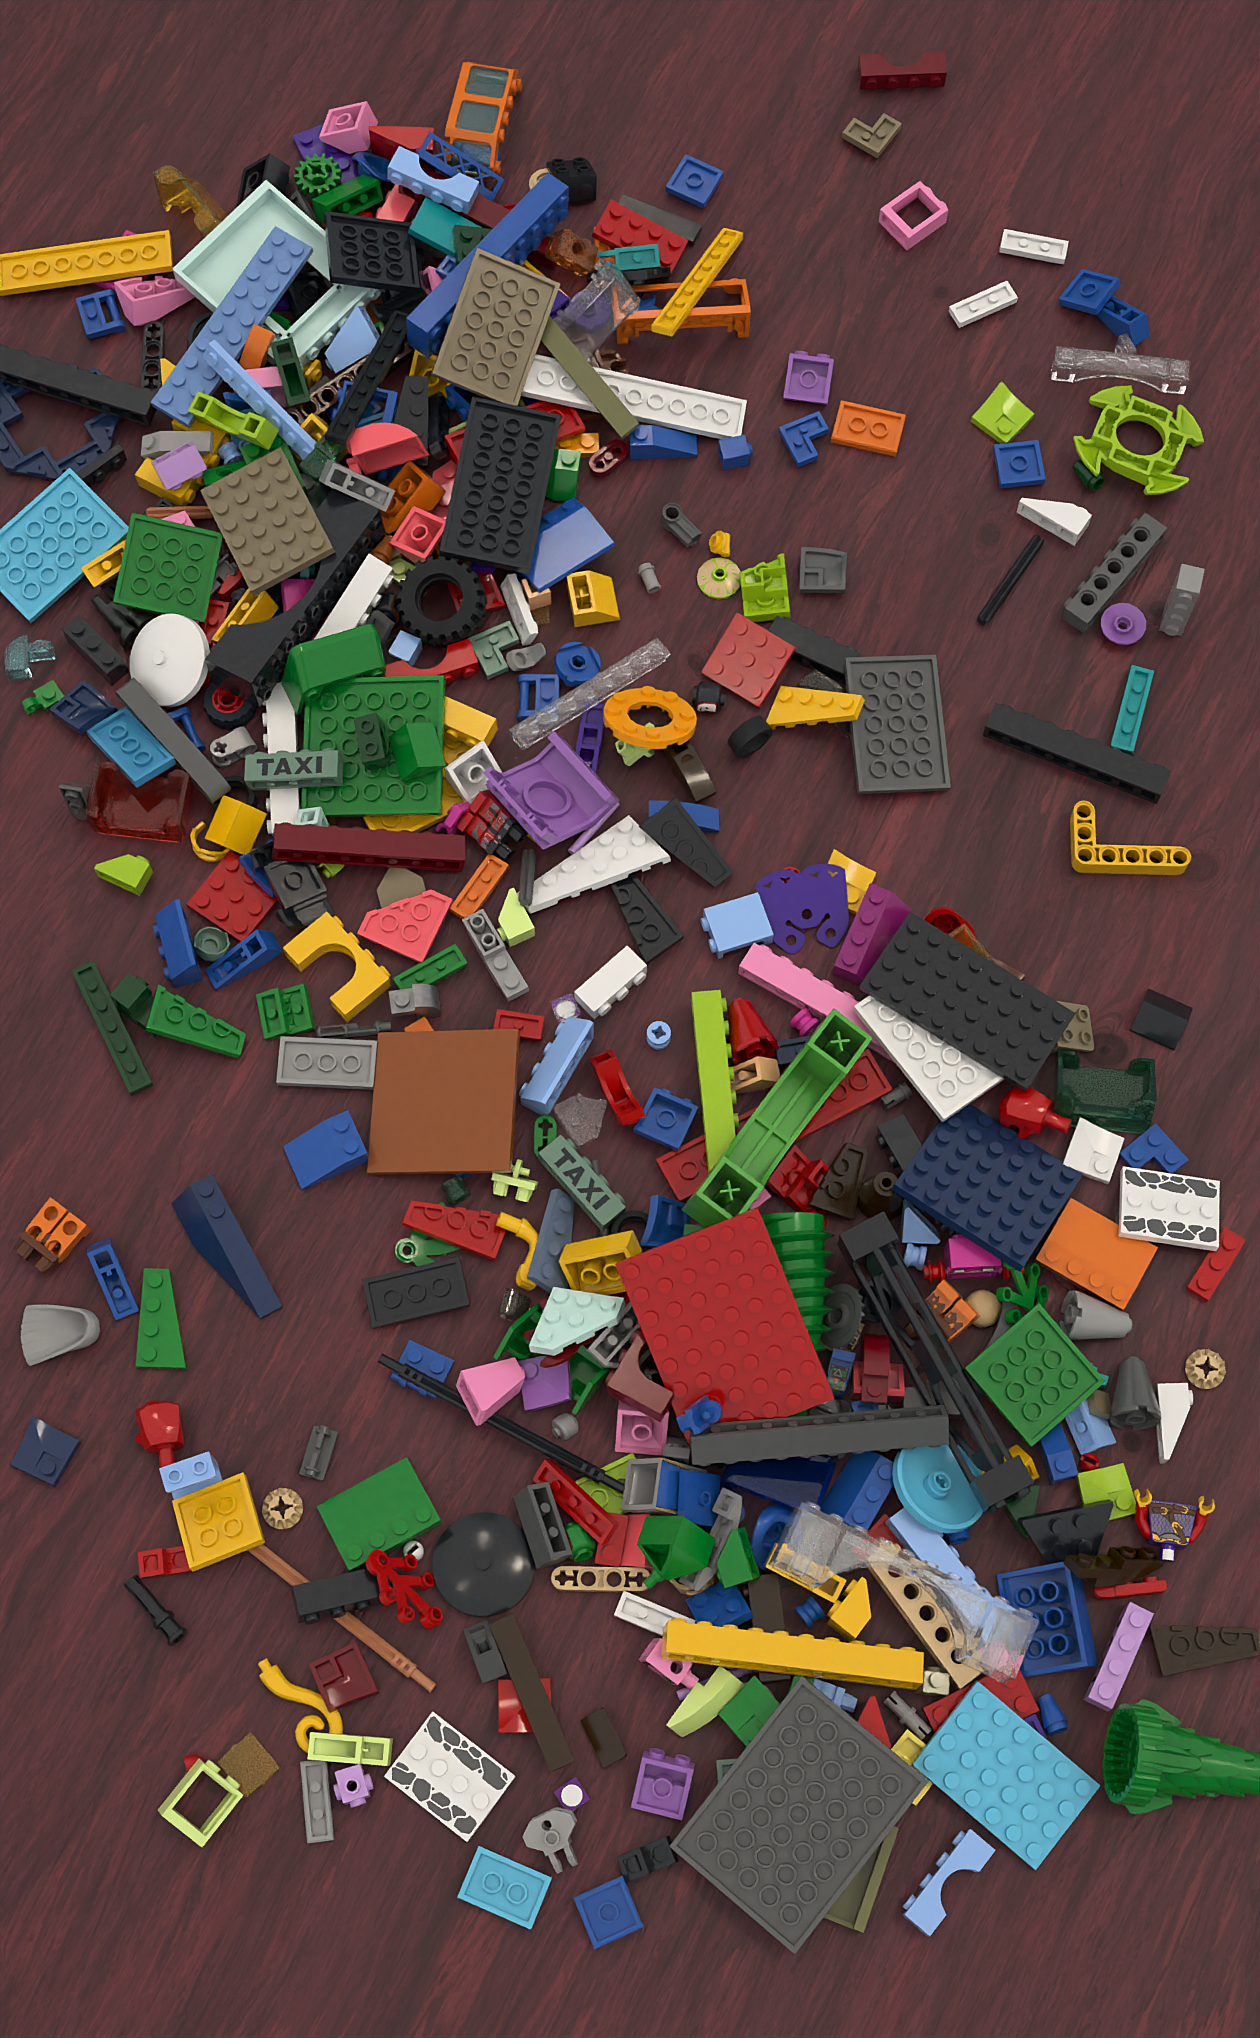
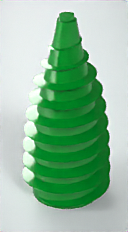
M788 1212L762 1215L818 1354L828 1349L819 1344L821 1334L833 1330L822 1325L823 1315L835 1311L824 1306L825 1296L836 1292L825 1287V1278L836 1273L825 1268V1259L836 1255V1253L825 1250V1241L836 1235L824 1231V1216L821 1214ZM807 1409L788 1417L807 1416Z

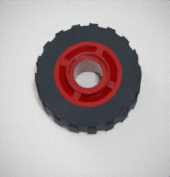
M211 683L204 692L203 705L206 714L212 724L217 725L221 729L232 730L243 725L245 726L253 719V715L256 713V705L224 690L214 683ZM234 701L232 704L226 705L228 702Z

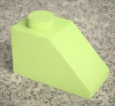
M509 889L498 918L499 928L496 930L503 942L506 941L510 948L534 937L535 929L525 908L520 905L515 889Z

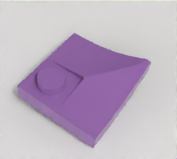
M547 1355L517 1361L519 1366H522L525 1371V1380L521 1387L525 1411L539 1410L572 1400L569 1359L560 1365L549 1368L540 1366L541 1361Z

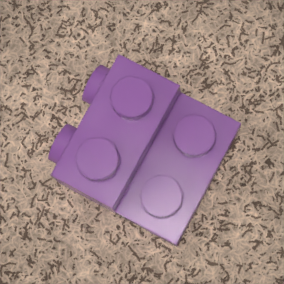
M795 351L794 354L790 353L783 399L827 405L834 359H830V355L817 354L815 357L808 356V353L805 351Z
M650 1748L649 1752H643L631 1808L682 1820L695 1763L690 1762L691 1759L688 1756L677 1754L675 1758L664 1756L665 1752L661 1749Z

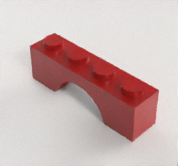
M470 639L447 645L445 658L433 668L417 669L410 666L404 660L385 665L386 673L384 677L444 675L446 678L445 685H448L456 679L474 676L479 672V664Z

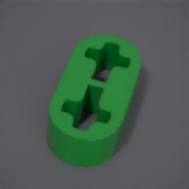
M548 1115L540 1116L535 1121L534 1153L537 1160L538 1153L540 1152L538 1150L543 1149V1142H548L549 1145L557 1138L556 1121ZM544 1122H548V1125L552 1127L548 1128V1136H543V1129L539 1128L543 1126Z

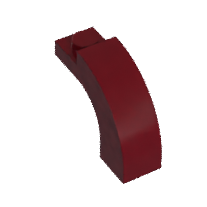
M863 1333L861 1336L860 1361H862L861 1403L886 1405L890 1368L888 1335Z

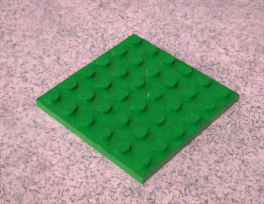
M444 675L349 678L324 686L320 697L316 700H306L303 750L322 751L326 748L338 750L344 759L343 785L302 788L301 809L321 807L325 817L442 815L443 768L401 781L389 736L405 723L433 722L444 756L446 679ZM377 713L383 721L391 765L367 770L361 761L353 718Z

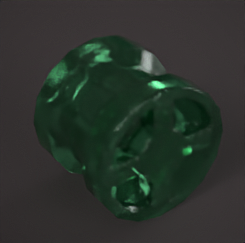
M462 1176L454 1177L441 1186L442 1191L448 1196L447 1201L449 1205L458 1204L471 1195L470 1190L464 1186L465 1181Z

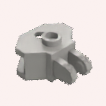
M555 1807L533 1817L523 1835L526 1846L543 1851L545 1856L548 1855L557 1874L563 1871L562 1863L556 1854V1851L562 1848L566 1853L568 1862L572 1866L578 1864L571 1847L572 1840L570 1838L577 1823L574 1812L561 1807ZM544 1821H550L551 1827H547Z

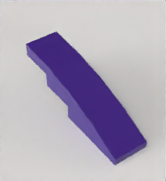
M584 702L575 752L597 775L605 727L603 722L605 705Z

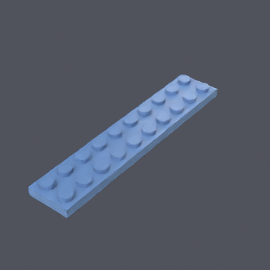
M275 226L152 399L151 405L190 428L196 418L187 410L197 391L212 396L223 381L222 377L202 358L208 343L216 340L237 361L243 352L253 325L262 326L312 255L313 248Z

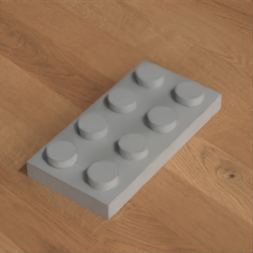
M280 1036L276 1083L281 1086L374 1090L377 1041Z

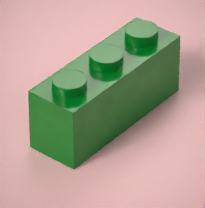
M362 174L313 198L312 203L316 219L325 223L324 216L326 211L355 215L384 199L379 180Z

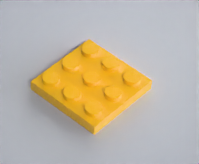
M243 1472L172 1501L189 1568L193 1572L265 1543L248 1480Z

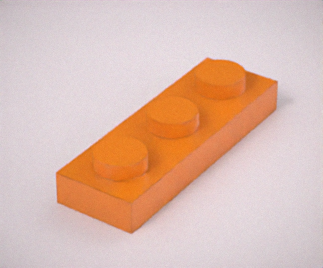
M488 854L449 908L450 912L464 919L479 911L508 871L509 864L494 855Z

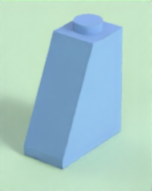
M364 306L354 308L324 353L327 357L325 359L327 366L335 373H341L367 357L380 337Z

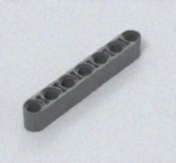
M132 678L115 691V694L124 706L174 757L178 767L210 803H215L231 790L223 776L135 678Z

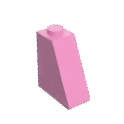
M514 1357L460 1372L456 1387L476 1426L484 1423L520 1392L525 1380V1371L522 1366H519Z

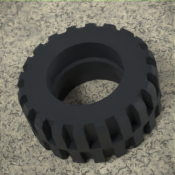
M439 555V559H435L433 556L426 557V562L421 563L419 560L414 563L416 566L414 570L408 569L404 573L406 579L400 580L398 585L400 592L396 593V600L399 604L397 605V610L402 622L410 633L420 638L422 643L425 644L427 642L430 646L437 648L439 645H443L444 648H447V645L462 641L467 636L468 638L474 636L473 631L475 628L480 629L483 624L481 619L486 617L487 610L485 605L487 604V596L479 577L467 563H462L460 559L455 557L448 559L446 556ZM447 582L455 584L463 595L459 611L453 617L444 621H433L427 618L421 608V602L427 590L438 583Z

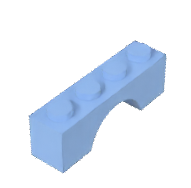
M400 146L388 166L387 179L391 180L392 183L409 188L416 194L425 195L434 202L450 206L457 212L468 214L479 192V181L461 173L445 180L434 179L428 176L420 167L419 155Z
M971 1829L965 1833L961 1830L952 1841L955 1847L949 1854L944 1852L935 1863L938 1866L933 1875L928 1873L919 1884L922 1889L915 1897L912 1894L902 1906L905 1909L902 1915L926 1936H931L946 1916L940 1897L941 1888L946 1878L957 1870L964 1869L979 1872L995 1852L994 1848Z

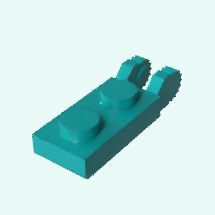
M658 244L614 248V250L597 252V258L604 259L615 256L616 264L599 266V272L660 268Z

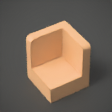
M526 578L521 580L523 594L526 602L530 605V611L551 604L549 588L539 593L531 585H528Z

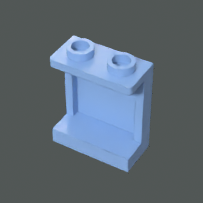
M758 892L704 909L701 924L704 932H709L711 938L708 940L709 947L712 953L716 952L718 959L723 958L724 953L752 945L753 943L762 942L763 945L773 943L774 934Z
M209 1451L159 1468L167 1493L172 1492L174 1500L223 1480L218 1462Z

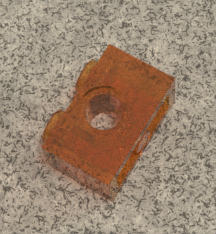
M563 228L551 234L545 258L579 276H583L593 272L599 247L591 244V241L586 238L578 237L572 230Z

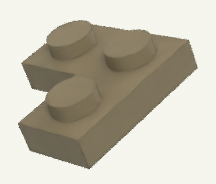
M883 113L872 128L853 118L842 132V138L872 156L879 158L900 131L902 123Z

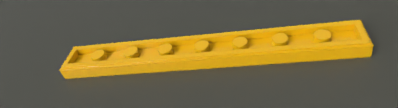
M723 228L655 319L651 325L652 332L671 337L675 334L741 243L743 232Z

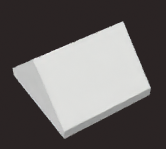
M484 741L479 742L445 767L447 782L464 802L468 801L470 804L480 791L489 790L486 786V782L489 779L483 772L489 766L500 773L502 771Z

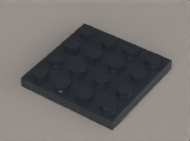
M326 211L324 222L330 283L418 294L420 285L414 236L408 234L412 223Z

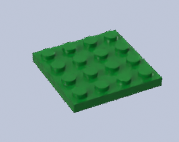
M132 513L113 604L162 615L178 614L205 624L223 539L222 533Z
M1040 1304L1035 1305L963 1368L1029 1447L1037 1443L1106 1382Z

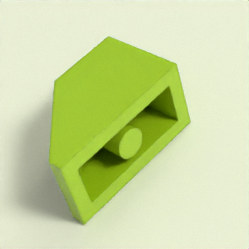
M127 854L96 864L94 867L98 877L138 896L141 895L153 874L150 862L139 855L134 857Z

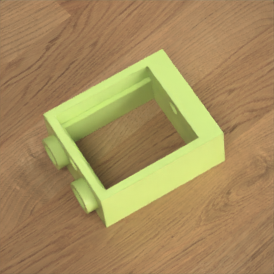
M199 1758L158 1811L165 1819L199 1846L203 1847L242 1798L243 1794L238 1790L240 1784L229 1775L226 1779L218 1774L221 1769L209 1759L205 1763ZM204 1771L229 1791V1793L199 1829L173 1807L198 1775Z

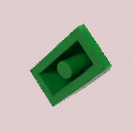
M745 1527L731 1531L717 1561V1576L720 1583L724 1585V1588L733 1587L761 1577Z

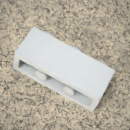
M626 946L574 992L575 1000L593 1019L599 1015L604 1016L611 1009L612 1003L616 1000H622L629 993V988L634 984L639 985L644 981L647 976V965Z

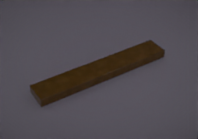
M511 1614L489 1624L550 1772L575 1762L514 1615Z

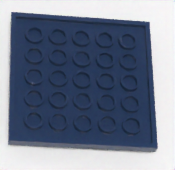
M968 1104L944 1122L940 1120L896 1181L892 1191L1020 1272L1083 1174L1071 1167H1067L1061 1160L1029 1140L1018 1137V1134L1010 1128L1000 1125V1122Z

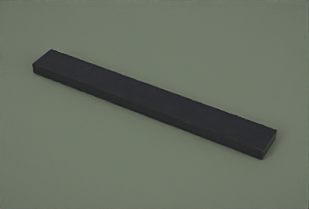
M394 310L327 429L325 440L343 446L348 445L407 338L406 318L410 314Z

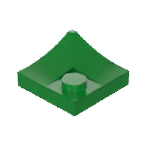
M754 1675L718 1714L747 1747L780 1703Z

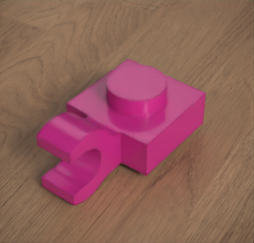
M468 801L454 804L448 810L446 820L437 825L436 831L440 832L446 828L447 834H456V825L466 810H469L471 804Z

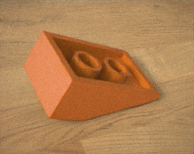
M412 461L407 462L388 486L395 490L386 512L380 509L385 531L391 534L398 530L413 506L426 512L431 511L446 493V490Z

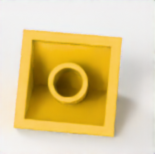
M223 795L205 839L242 855L247 854L254 846L267 813Z

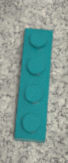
M1132 665L1130 668L1110 747H1116L1123 753L1131 756L1136 744L1154 674L1153 670Z

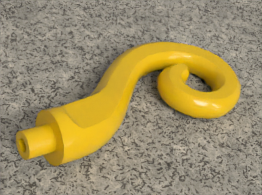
M267 1658L258 1663L263 1672L259 1677L272 1693L286 1700L315 1707L327 1719L330 1729L329 1733L343 1734V1723L338 1710L329 1713L321 1694L290 1683L277 1664L271 1666ZM309 1715L302 1718L295 1730L296 1741L306 1753H308L309 1739L306 1735L308 1728L314 1727L321 1731L325 1727L323 1720L317 1715Z

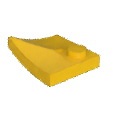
M834 849L828 864H834L845 869L848 912L856 915L869 884L873 883L876 872L856 863ZM828 871V873H830L832 877L838 874V872L833 873L831 871Z

